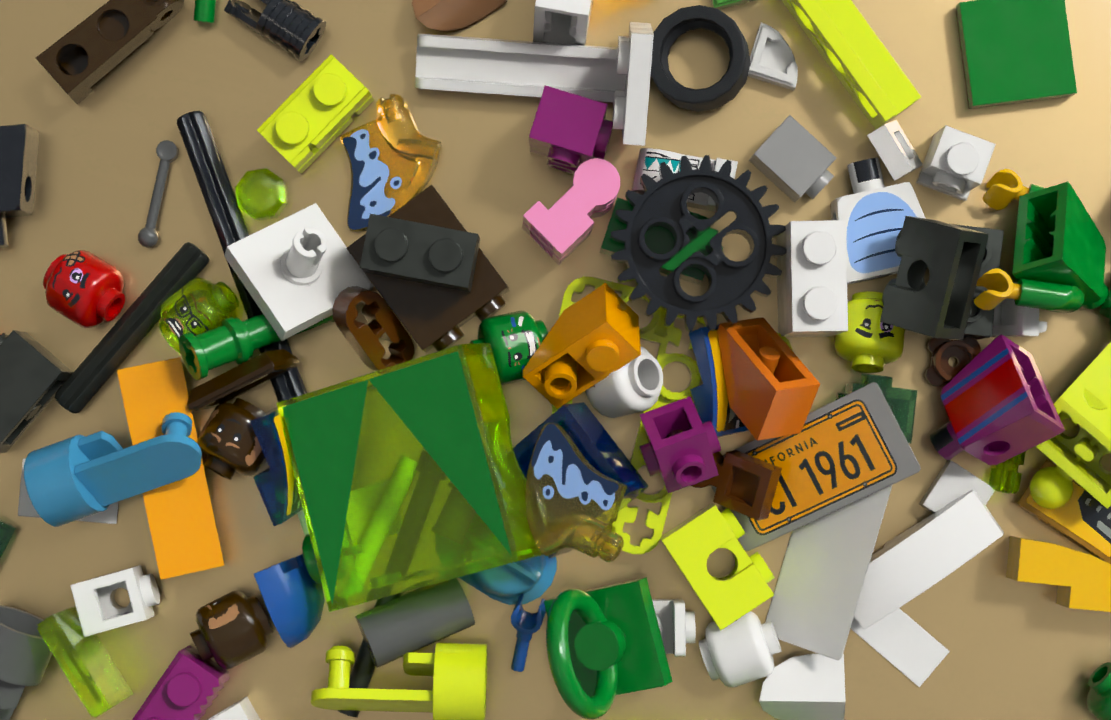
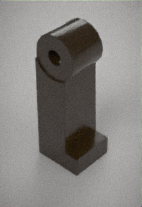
M109 0L37 56L36 59L71 99L78 104L93 92L91 87L151 37L154 34L153 31L168 23L181 10L184 0Z

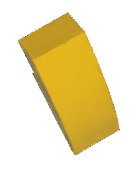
M1010 536L1006 578L1020 582L1058 585L1056 604L1067 608L1111 612L1110 563L1090 554L1057 544Z

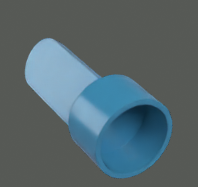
M170 413L162 421V432L164 435L124 449L112 435L99 431L88 436L76 435L30 452L24 463V479L29 498L35 510L46 523L59 527L105 511L110 504L192 476L199 470L202 458L200 446L188 437L192 431V420L183 413Z

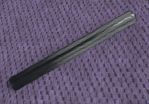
M200 110L192 111L180 116L177 119V126L225 255L227 246L249 236L206 115ZM228 263L247 318L263 314ZM287 339L259 348L261 354L285 349L292 354ZM298 367L270 380L281 408L308 399Z

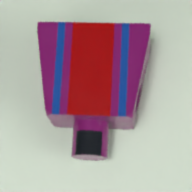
M1000 334L942 388L940 397L950 421L930 435V439L936 451L946 460H951L964 450L988 465H998L1061 434L1065 429L1032 354Z

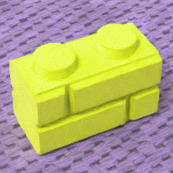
M330 54L257 131L302 174L353 122L352 116L354 114L359 116L374 99L370 91Z

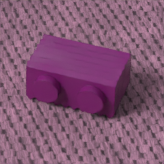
M190 645L183 648L177 653L132 720H200L206 714V709L212 705V700L218 696L217 692L224 688L223 683L230 679L229 671L218 666L212 659L203 662L196 648Z

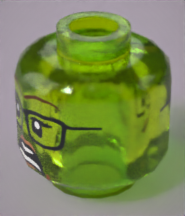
M196 277L163 302L161 306L162 321L159 322L160 331L170 346L181 353L179 348V337L190 332L196 336L220 327L221 321L226 318H238L236 308L239 307L238 298L225 283L219 281L214 284L207 279Z

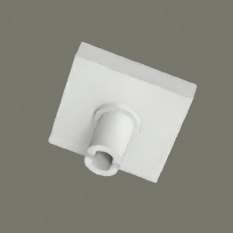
M316 203L227 246L224 255L281 341L333 315L332 308L335 299L346 288L359 286L372 291L374 287Z

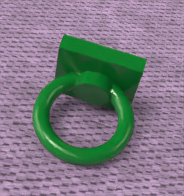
M647 577L584 591L568 589L561 592L558 596L544 601L548 617L546 647L550 670L561 697L576 715L584 719H597L606 714L611 708L615 695L663 687L673 682Z

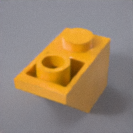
M604 283L563 311L523 369V378L558 409L606 378L613 371L620 369L641 355L639 315Z

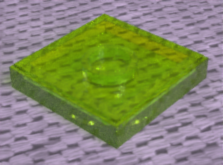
M76 606L55 613L37 624L38 632L91 717H98L134 694L98 635L94 634L84 637Z

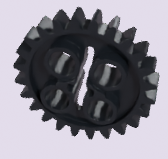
M705 155L699 169L692 170L687 156H682L679 172L673 173L670 167L665 162H662L659 165L661 180L656 182L650 176L643 174L640 177V182L645 193L641 195L631 190L626 192L625 197L634 207L633 211L617 210L615 213V217L627 225L625 230L612 231L610 234V239L624 244L623 250L611 255V261L627 263L628 267L617 277L618 283H625L634 280L637 286L628 299L632 302L646 296L650 300L645 311L647 317L655 313L659 308L666 310L664 326L669 327L675 321L677 315L684 316L686 331L691 332L696 324L697 317H703L708 330L713 331L716 329L717 315L721 313L731 325L737 322L735 309L737 305L741 306L745 311L752 313L756 310V306L750 295L753 292L764 297H768L771 294L770 288L762 281L763 277L778 278L781 276L782 271L769 263L771 258L783 256L787 250L782 246L772 244V238L786 231L785 226L770 225L768 220L779 209V206L774 204L762 207L759 200L764 196L768 188L764 185L750 191L746 187L751 176L749 170L742 173L737 179L730 177V160H727L722 165L719 172L712 171L709 155ZM702 192L712 197L716 207L714 216L703 220L692 216L687 209V199L690 195ZM726 213H735L736 219L716 234L706 245L705 248L709 255L704 256L703 253L697 251L669 275L662 276L659 269L684 250L690 239L686 233L691 231L693 235L698 237ZM657 226L667 228L674 237L675 244L673 249L666 254H657L649 250L645 244L644 237L649 229ZM735 233L742 235L750 246L748 258L739 262L728 259L722 251L723 237ZM687 268L701 269L708 278L709 286L706 293L701 296H691L685 293L679 281L681 272Z

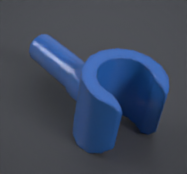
M524 594L518 596L511 615V623L517 630V640L511 669L514 671H524L532 634L540 629L546 613L545 599L543 598L537 613H529L523 609L522 601Z

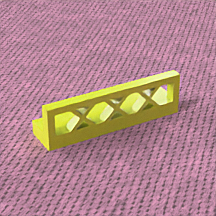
M781 0L875 130L921 98L918 91L851 0Z

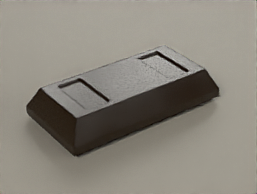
M285 349L263 352L191 389L187 406L189 410L193 411L216 407L220 403L228 402L297 367V364L300 362L296 356Z

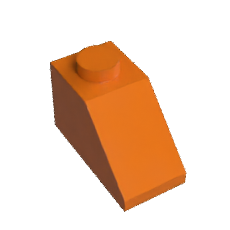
M764 317L739 320L732 325L729 322L720 323L717 334L730 408L757 441L800 434L820 387L819 381Z

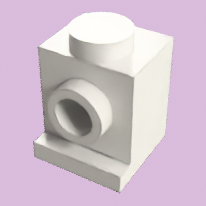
M945 125L934 134L916 183L966 201L970 190L981 185L996 144Z
M141 565L70 585L84 637L147 620L155 616L152 606L160 604V594L153 574L144 575ZM118 588H124L128 591L130 603L127 607H121L115 602L114 594Z

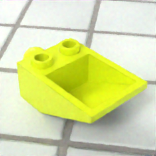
M1111 342L1053 404L1061 422L1063 419L1071 418L1072 422L1076 425L1079 424L1080 430L1079 434L1074 437L1066 436L1062 432L1036 446L1057 465L1056 467H1045L1038 470L1030 481V494L1033 500L1043 508L1057 509L1064 506L1072 496L1073 480L1108 509L1111 506V472L1105 470L1101 464L1102 456L1111 454Z

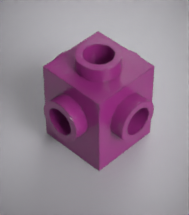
M690 396L640 414L649 442L639 446L650 477L660 473L668 493L719 475L713 457L714 453L721 451L717 434L711 421L702 423Z

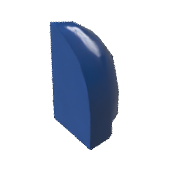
M303 554L254 573L273 624L281 639L289 648L295 647L311 635L321 620L325 602L323 587L311 578L306 568Z

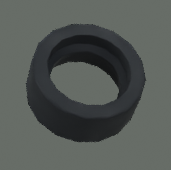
M702 5L680 8L665 17L653 32L651 77L663 96L679 108L696 112L718 109L733 100L745 85L751 65L748 44L736 22L721 10ZM702 28L714 31L724 39L729 48L730 61L726 73L720 81L708 88L692 89L684 87L674 79L669 71L668 56L671 46L679 36L689 30Z

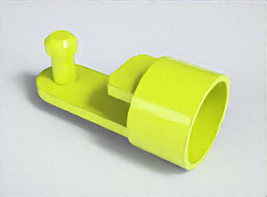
M436 643L435 653L408 652L404 654V673L412 676H433V690L349 688L350 665L355 663V653L347 646H333L326 651L325 662L329 664L328 688L315 689L311 692L310 704L322 709L433 713V720H485L487 644Z

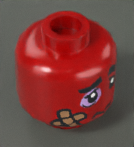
M77 250L70 254H63L51 263L45 273L43 286L46 289L47 304L54 311L82 328H93L105 320L111 321L115 319L124 306L125 295L123 294L124 281L122 274L114 266L89 251Z

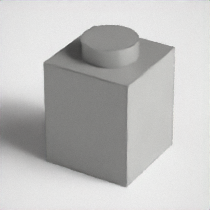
M789 115L752 155L749 161L795 203L804 193L811 199H814L830 182L834 175L827 168L836 160V157Z

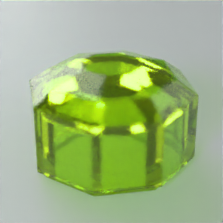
M267 168L247 171L235 187L238 208L256 221L277 218L289 202L286 182Z

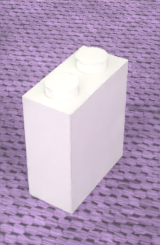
M846 220L790 221L785 225L786 231L777 236V245L787 249L785 255L777 257V267L782 271L781 276L777 278L778 333L785 337H832L848 331Z

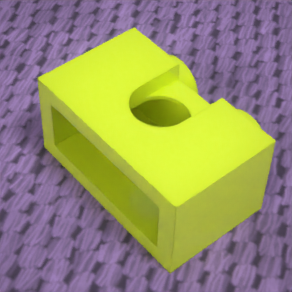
M711 503L662 535L660 540L713 621L722 630L774 596L767 583L775 579V577L758 552L749 557L738 539L746 533L732 511L726 508L720 512L716 505ZM718 548L730 550L735 558L733 571L723 577H714L707 570V559Z

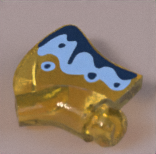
M390 94L388 99L382 97L378 99L376 109L380 117L340 136L351 168V191L347 225L353 232L361 233L367 231L370 214L389 217L421 193L436 169L441 153V141L428 138L419 132L410 110L404 108L403 97L399 94Z
M550 422L543 426L539 434L527 473L526 512L533 538L545 556H549L561 549L572 548L592 558L599 556L606 562L614 561L621 553L624 541L620 534L611 532L612 524L622 503L627 485L609 478L596 470L581 454L563 427L557 423Z

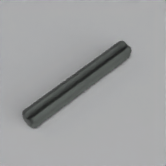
M190 242L185 243L55 393L54 398L64 409L76 414L85 407L182 294V288L184 292L208 264V256Z

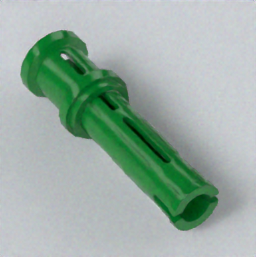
M260 314L241 321L239 318H226L221 321L220 327L196 336L190 332L183 334L179 337V348L186 368L191 376L198 381L207 377L209 370L233 361L238 365L242 364L253 356L254 350L278 342L281 339L264 314ZM333 315L319 321L318 323L296 334L323 325L330 321L334 322Z

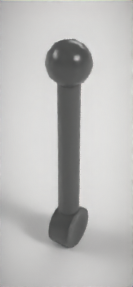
M169 140L160 142L156 148L160 163L146 225L138 233L139 243L146 248L153 247L158 241V233L155 228L170 162H173L179 155L177 146Z

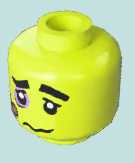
M865 291L853 294L852 300L848 301V331L837 334L835 337L836 353L843 359L852 362L851 368L858 372H882L885 364L897 361L903 354L905 329L880 322L884 307L882 302L883 293Z

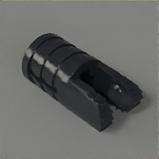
M260 0L267 5L262 13L242 1H228L224 9L226 13L261 36L268 37L271 42L280 45L286 52L292 53L293 57L299 61H303L310 55L326 28V21L320 17H315L313 13L301 8V5L294 1Z

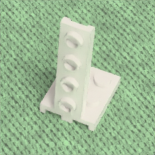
M630 22L629 37L619 36L618 48L418 34L415 88L541 97L546 85L595 101L614 102L613 129H622L623 144L645 146L654 34L651 23Z

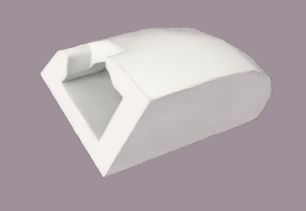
M821 654L795 656L774 667L772 674L767 676L762 685L759 702L763 711L779 720H844V654L840 660H835Z

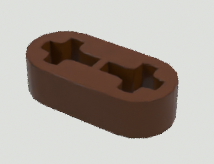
M359 286L348 287L341 291L335 299L332 308L333 319L363 363L370 369L382 374L408 367L414 355V344L384 298L374 291ZM359 302L365 304L361 310L369 322L368 325L355 320L358 316V311L355 307ZM380 337L392 342L388 347L391 353L388 359L382 358L386 351L378 340Z

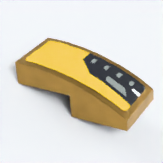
M1046 459L1040 469L1056 467L1057 465ZM1073 480V493L1070 500L1060 508L1047 509L1039 506L1033 500L1030 494V485L1018 501L1019 507L1058 530L1067 539L1097 558L1111 564V506L1108 509Z

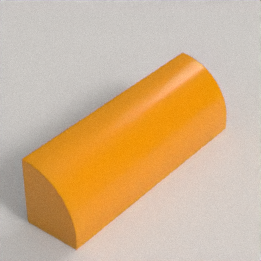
M181 357L117 370L132 446L164 435L162 432L163 418L174 412L183 413L190 417L192 420V431L188 437L197 442L198 438L192 410H189L187 406L189 395ZM201 458V466L192 476L142 493L160 580L224 566Z

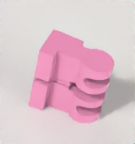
M589 159L583 162L575 171L572 187L549 210L538 201L523 215L522 229L558 265L591 234L594 225L592 218L602 217L613 207L620 189V176L617 169L604 159Z

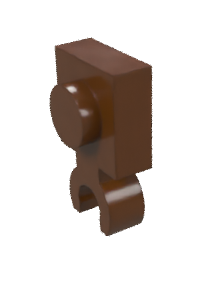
M738 450L726 452L725 459L720 452L714 453L713 457L719 475L691 486L695 488L717 487L713 499L714 503L758 521L767 519L782 468Z

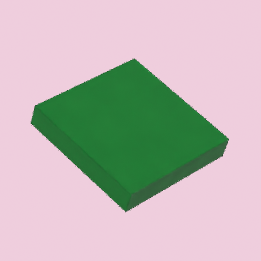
M975 0L959 2L956 5L969 109L1068 97L1077 93L1065 0Z

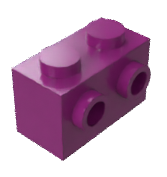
M545 85L529 135L530 152L547 157L548 166L574 174L577 168L594 157L604 159L613 131V121L605 119L608 104Z

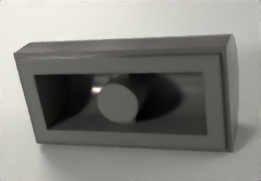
M452 574L355 616L372 661L377 668L403 657L408 652L419 650L475 625L474 616L459 581Z

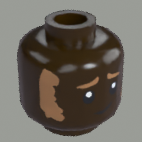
M236 398L233 404L226 402L218 404L197 440L201 451L208 456L203 465L228 480L232 479L235 472L244 476L255 475L276 440V433L270 426L273 418L263 410L240 398Z
M236 590L200 607L196 612V622L199 629L191 632L190 635L203 662L214 658L221 668L231 669L264 652L268 646L267 635L273 633V629L256 595L247 598L243 592Z

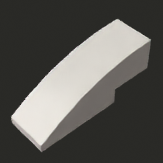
M974 489L888 541L883 549L872 555L854 614L855 619L863 630L938 583L1003 536V530Z

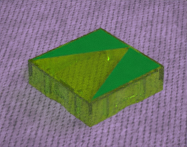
M490 343L456 345L276 403L329 612L546 554L528 484L513 451L510 435V416Z

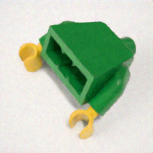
M1003 169L995 173L986 183V187L989 189L983 195V201L996 210L1005 209L1013 199L1019 201L1012 274L1018 282L1013 283L1010 276L999 268L991 269L984 273L977 281L976 286H982L988 290L978 295L974 299V304L982 310H991L1008 298L1014 299L1017 306L1062 313H1072L1081 306L1085 309H1094L1102 305L1109 294L1108 287L1104 284L1105 241L1071 184L1067 181L1045 188L1031 183L1028 188L1023 186L1020 177L1012 170Z

